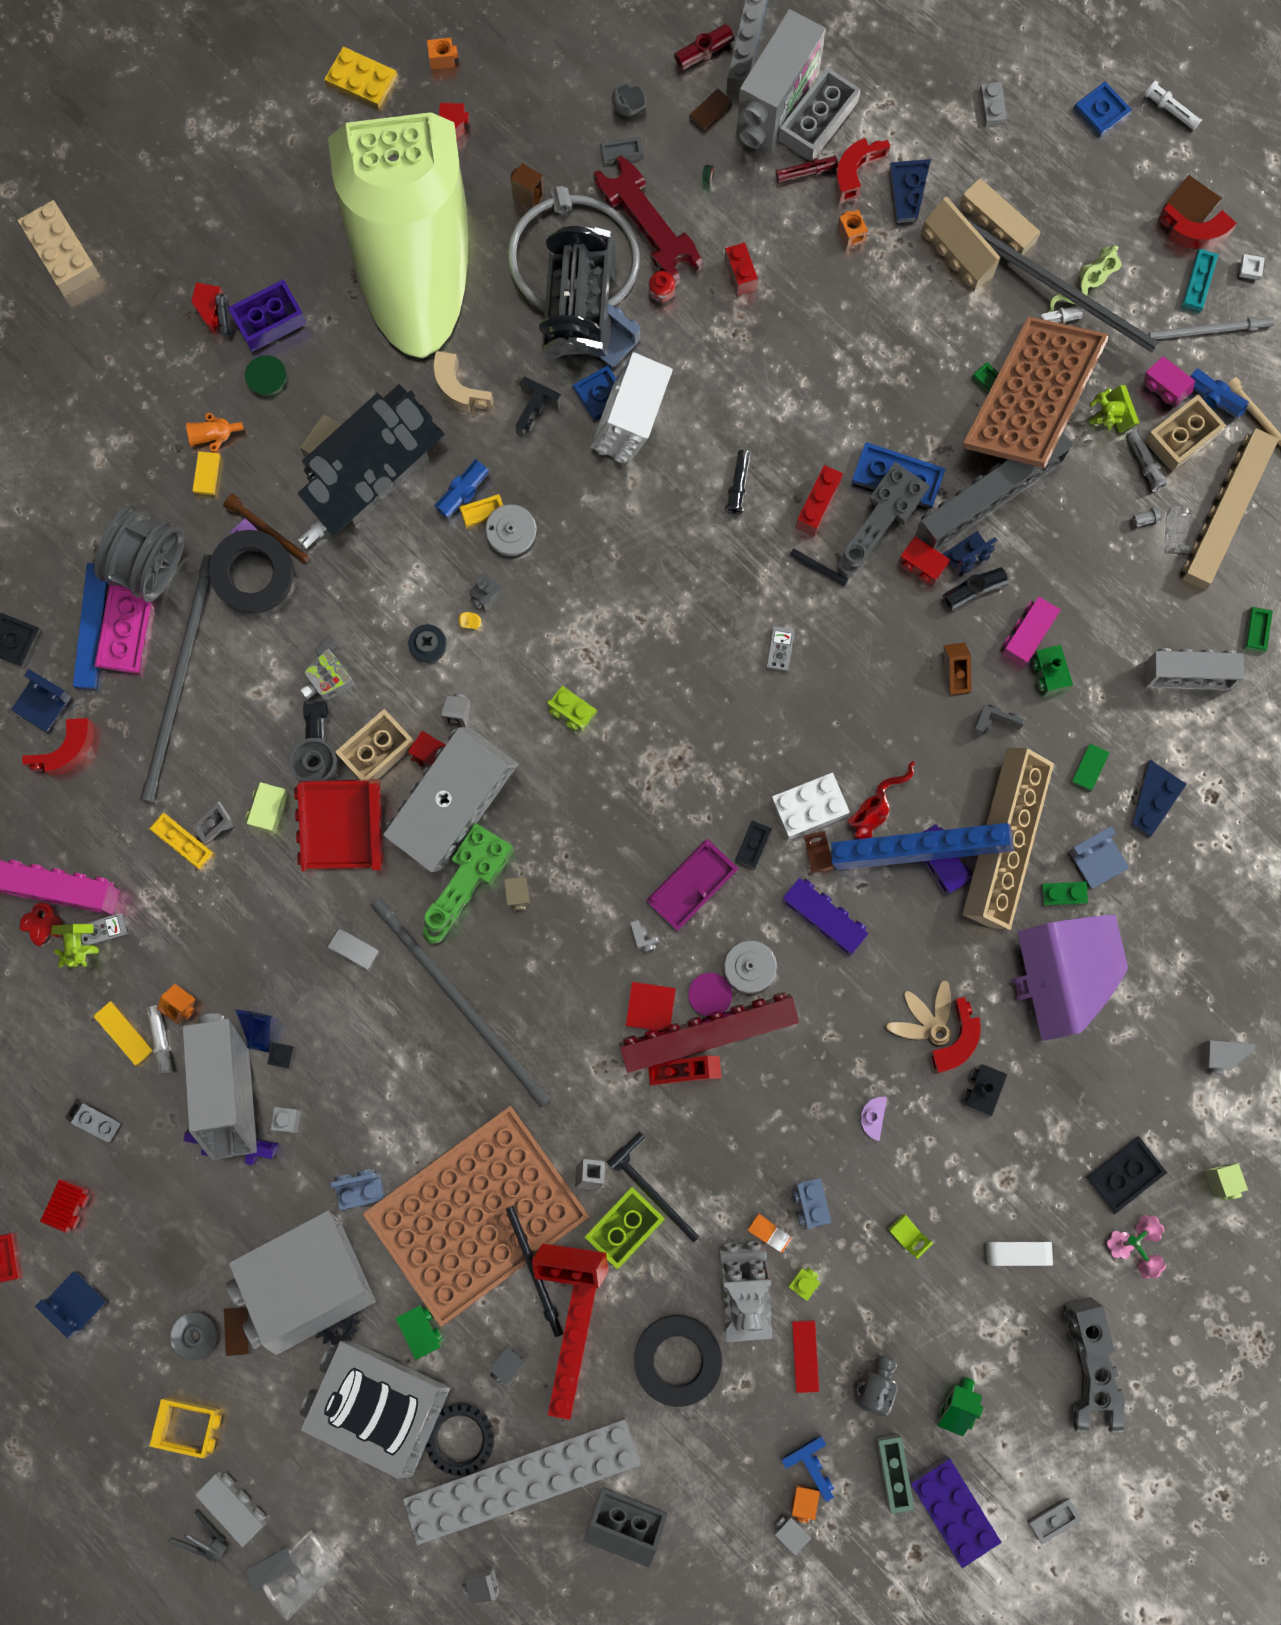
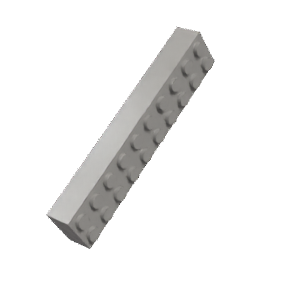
M626 1417L480 1468L471 1474L458 1476L406 1495L403 1501L418 1546L640 1466V1459Z

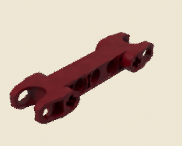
M620 155L616 158V165L621 173L619 177L610 179L597 170L593 173V179L607 205L614 208L620 204L655 250L650 254L653 265L658 271L670 273L675 279L676 286L680 283V276L675 266L680 262H687L695 270L699 271L703 268L701 256L696 249L695 243L685 232L676 237L641 191V189L646 187V182L641 173L625 157Z

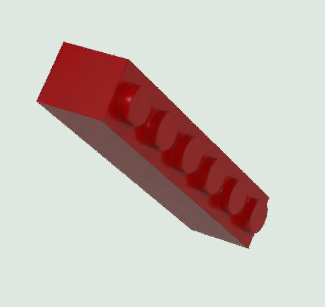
M573 1285L548 1416L571 1420L597 1288Z

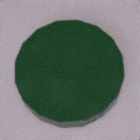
M269 355L259 356L247 365L245 381L253 393L262 397H271L280 393L287 382V371L283 363L276 357Z

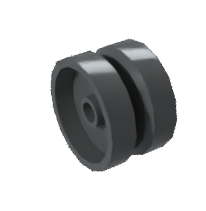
M320 738L302 740L294 746L290 753L289 767L298 782L337 780L340 775L341 762L331 745ZM314 763H319L316 767H313Z

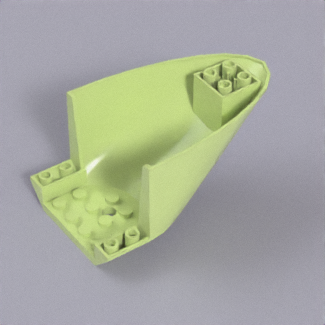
M431 112L345 123L328 137L332 178L355 274L365 302L377 326L389 342L404 354L423 359L438 351L451 335L460 313L466 285L468 222L454 122ZM390 155L399 156L396 161L388 160Z

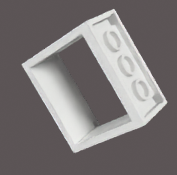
M633 352L613 383L590 448L599 451L598 454H607L614 457L617 462L630 463L649 437L673 369Z

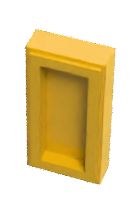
M198 451L193 484L194 494L215 496L221 458L219 453Z
M500 494L460 506L459 509L466 528L485 523L489 515L496 508L502 506L503 503Z

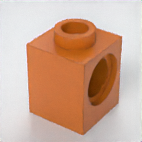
M451 37L427 40L431 70L455 67L454 59L458 58L457 46H452Z
M847 211L839 217L838 228L846 247L866 241L868 229L860 211ZM849 225H853V226H855L856 228L852 229V228H849L848 226H849Z
M174 984L160 997L157 1010L178 1025L183 1019L188 1020L195 1011L193 1006L196 999Z
M795 1484L790 1513L792 1516H795L796 1521L809 1523V1519L815 1520L820 1494L818 1488Z

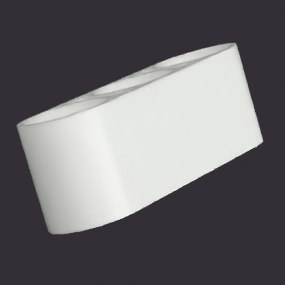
M986 1242L987 1266L1053 1265L1052 1242Z

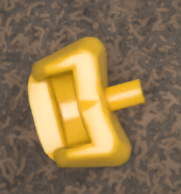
M463 612L458 617L459 626L477 630L481 624V618L475 613Z

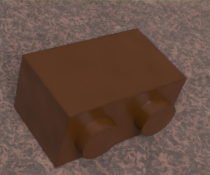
M521 163L518 169L515 168L510 175L512 195L514 200L531 209L539 204L545 196L543 175Z

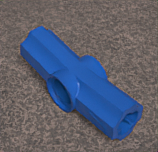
M1198 368L1191 374L1190 377L1195 380L1193 390L1203 396V400L1209 407L1215 409L1219 407L1236 418L1242 416L1249 405V401L1232 392L1225 382L1213 380Z
M474 459L465 472L457 476L450 483L448 491L434 505L435 509L443 517L449 519L463 503H467L473 498L477 490L476 488L490 471L478 460Z

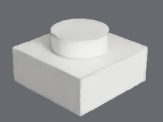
M1244 254L1241 260L1239 277L1260 280L1265 258Z

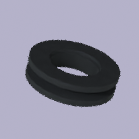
M243 530L227 536L215 548L210 559L209 577L214 591L227 605L240 612L257 614L273 609L286 598L293 583L294 569L287 550L277 539L262 531ZM247 551H257L265 554L270 559L273 567L270 583L266 588L255 593L242 592L231 581L230 570L233 561L237 556Z
M672 1315L655 1321L643 1332L636 1346L634 1366L640 1385L650 1397L664 1405L684 1407L701 1401L713 1390L720 1377L722 1355L714 1334L706 1325L692 1317ZM676 1336H683L692 1340L698 1346L701 1353L702 1365L699 1373L692 1381L683 1385H673L664 1381L658 1375L654 1366V1356L658 1346L664 1340Z

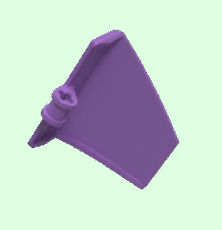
M1103 915L1064 920L1018 931L1027 975L1013 978L1012 983H1015L1017 1001L1033 999L1043 1041L1081 1033L1110 999L1128 970L1116 916Z

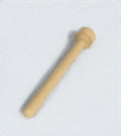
M1237 377L1232 379L1227 384L1231 391L1249 401L1247 406L1249 412L1270 435L1279 438L1277 443L1281 447V433L1242 390V382Z

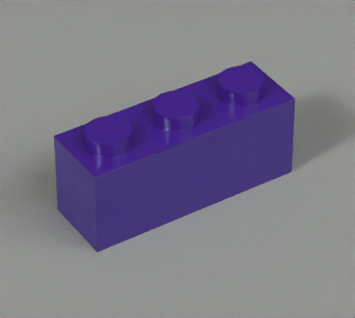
M935 824L923 832L939 831L944 829L942 827L939 828L937 824ZM958 857L924 861L946 896L972 880L970 877L972 873L966 864L963 865Z

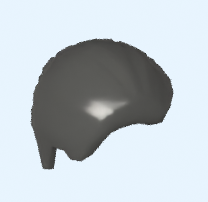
M625 83L614 89L612 104L619 114L632 116L645 108L646 96L639 86L630 87Z

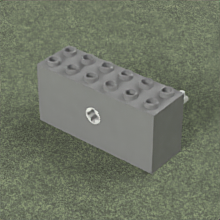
M471 727L455 728L448 736L450 741L445 747L443 746L438 750L435 755L436 761L433 765L427 766L422 774L424 778L420 783L417 782L410 791L412 795L407 801L404 800L397 809L399 813L395 819L391 818L385 826L387 830L383 836L430 872L445 869L474 824L479 821L519 765V763Z

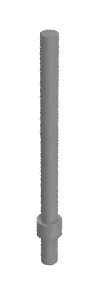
M1252 317L1247 318L1245 321L1151 331L1148 335L1156 340L1241 329L1251 331L1258 330V327L1274 326L1275 320L1274 317L1262 319Z

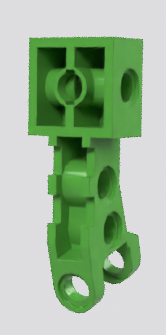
M477 823L474 824L452 858L454 865L459 867L458 871L437 901L432 903L425 914L423 937L428 943L437 944L444 939L481 881L491 887L514 852L511 844ZM428 930L432 932L440 931V934L432 937L428 934Z

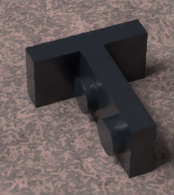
M525 376L520 382L521 391L530 395L531 398L515 425L516 433L523 437L527 431L530 432L535 423L534 418L542 412L545 403L559 409L562 403L560 393Z

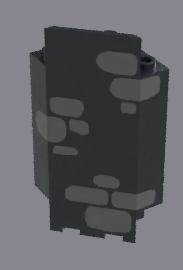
M400 384L392 389L384 398L377 392L302 460L305 467L303 471L308 476L307 480L309 483L297 494L333 537L349 522L357 526L429 460L427 451L445 435L441 428L432 421L433 418L426 408L416 401L414 392L412 390L407 392Z

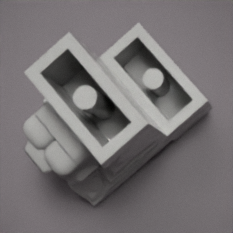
M750 1241L747 1244L728 1242L724 1245H719L726 1342L772 1339L771 1278L765 1242Z

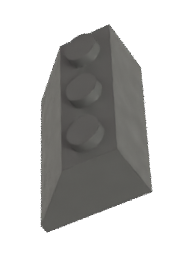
M602 1488L583 1542L649 1568L659 1544L667 1513Z

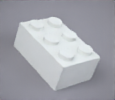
M833 773L772 796L770 801L787 841L845 819L850 813Z

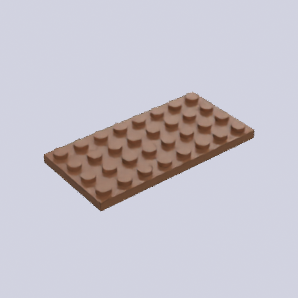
M1028 316L963 442L964 448L1045 468L1108 341V334Z

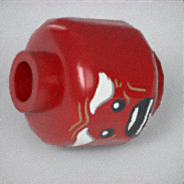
M658 271L650 277L648 290L651 298L660 303L671 300L675 293V279L670 273Z

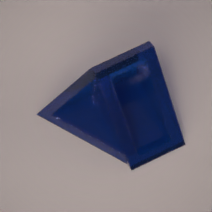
M235 1009L247 1040V1048L269 1053L278 1019L261 1013Z

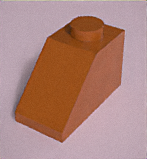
M966 643L944 645V666L950 695L972 692L971 654Z

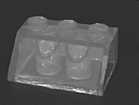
M311 1529L289 1551V1555L260 1584L271 1604L288 1621L340 1570L343 1563Z

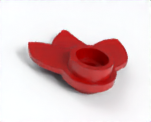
M45 902L34 905L31 912L23 915L20 920V930L29 931L30 939L36 946L42 945L51 935V926L63 925L62 920L54 915L52 906ZM39 910L45 912L44 917L39 916ZM52 935V936L57 937V938H61L63 935Z

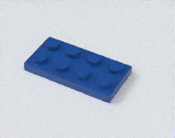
M865 442L851 483L875 490L894 462H896L930 485L928 492L918 505L929 509L933 508L946 468Z

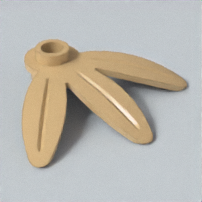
M942 981L939 986L935 1001V1017H933L927 1006L910 991H905L904 997L907 1006L923 1026L905 1022H892L886 1024V1029L906 1039L920 1040L929 1038L937 1046L946 1045L951 1039V1030L946 1026L951 1009L949 983ZM939 1032L944 1034V1037L941 1039L936 1037V1034Z

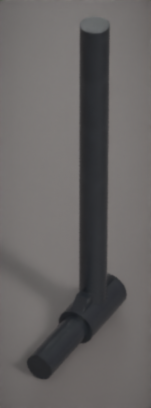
M639 1131L606 1163L614 1171L623 1169L694 1243L700 1236L628 1163L630 1161V1153L645 1139L644 1135Z

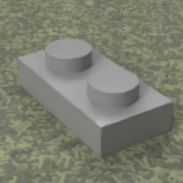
M1002 83L981 84L980 92L985 124L1006 123L1007 114Z
M1066 1498L1030 1520L1029 1524L1039 1542L1044 1544L1082 1521L1071 1500Z

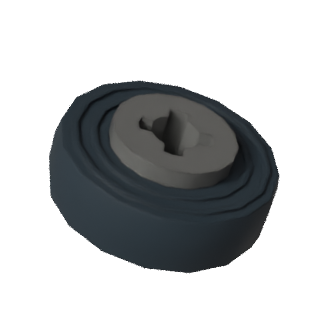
M425 624L413 630L409 636L408 646L415 659L424 663H432L442 658L446 652L447 641L441 629L435 625Z

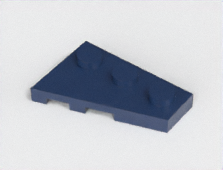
M931 159L890 162L896 223L917 221Z
M1149 760L1147 763L1145 778L1142 782L1140 797L1137 801L1131 824L1132 827L1149 838L1156 831L1187 785L1152 760Z

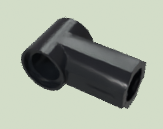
M304 701L305 739L320 738L325 741V720L328 718L327 701Z

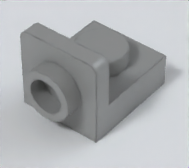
M639 920L630 922L637 951L642 949L643 952H648L656 949L655 945L659 944L658 938L645 941L644 938L648 937L645 925H640Z

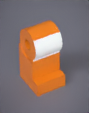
M757 1213L746 1230L781 1253L784 1252L792 1239L791 1236L780 1230V1228L759 1213Z

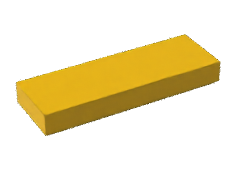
M164 812L149 828V830L199 870L214 855L211 850Z
M110 1001L93 1016L135 1066L141 1064L153 1053V1049L113 1002Z

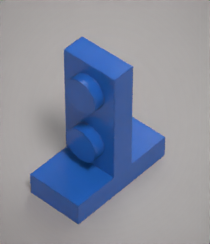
M819 1434L780 1459L786 1469L803 1460L820 1493L827 1502L834 1498L831 1493L834 1487L828 1476L826 1478L822 1477L819 1470L823 1467L817 1456L811 1457V1454L826 1446L822 1436Z

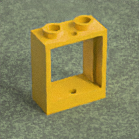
M169 1397L161 1399L149 1447L203 1459L209 1456V1453L212 1454L216 1440L213 1439L214 1431L218 1430L220 1426V1409ZM173 1407L210 1415L202 1448L165 1440Z

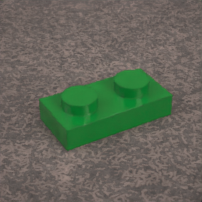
M1087 882L1041 884L1043 906L1088 904Z

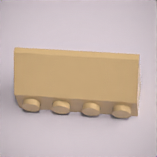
M945 197L924 221L922 233L926 240L931 241L936 246L937 252L949 261L950 267L954 271H958L967 286H971L975 291L994 276L1001 257L955 205Z

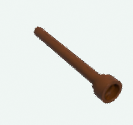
M234 493L227 497L223 504L224 508L230 512H238L260 530L273 536L286 550L302 562L309 560V556L245 508L241 498Z

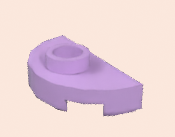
M877 1097L870 1100L863 1107L860 1114V1124L864 1132L871 1139L878 1142L880 1140L887 1097Z

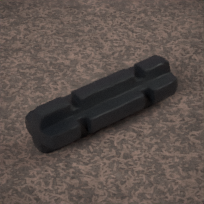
M219 293L215 296L216 304L219 305L217 306L219 324H221L219 326L220 334L230 335L233 331L232 325L229 324L231 323V316L228 309L229 305H227L229 303L228 295Z

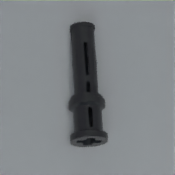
M744 450L738 451L733 485L728 489L729 500L725 506V511L733 515L743 514L744 511L742 504L743 499L747 495L744 487L751 452L747 450L745 458H743Z

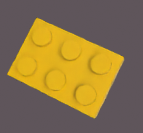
M343 47L324 81L325 84L379 108L398 74L392 68Z

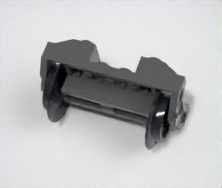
M578 225L562 227L550 234L546 239V246L549 249L544 320L539 324L540 332L543 334L541 352L546 359H557L567 354H588L596 357L607 356L612 320L607 314L609 282H615V238L611 231L596 227H582Z

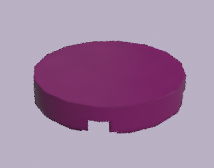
M705 973L693 980L689 987L688 999L696 1013L709 1017V1014L712 1012L722 1011L724 1013L728 1009L732 1001V989L723 976L717 973Z

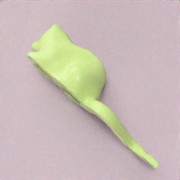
M1118 246L1101 248L1096 260L1080 268L1079 278L1082 293L1087 295L1089 287L1095 288L1100 286L1110 274L1121 268V261L1116 256ZM1055 294L1050 300V309L1046 313L1054 311V305L1058 300H1064L1072 304L1075 303L1061 294Z

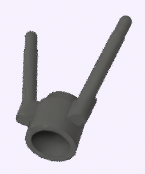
M195 1510L196 1516L215 1537V1540L210 1538L208 1543L205 1544L195 1537L185 1534L184 1537L203 1550L170 1538L169 1542L200 1555L210 1562L212 1560L217 1563L228 1547L223 1544L225 1538L218 1534L199 1510Z

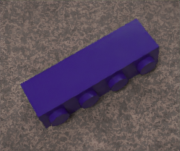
M799 878L782 898V902L848 956H851L869 934L866 932L867 928L861 922L851 920L848 917L850 914L842 907H835L831 903L832 899L825 893L819 894L814 890L815 886L809 880Z

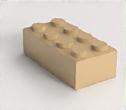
M54 200L17 220L64 297L100 277Z

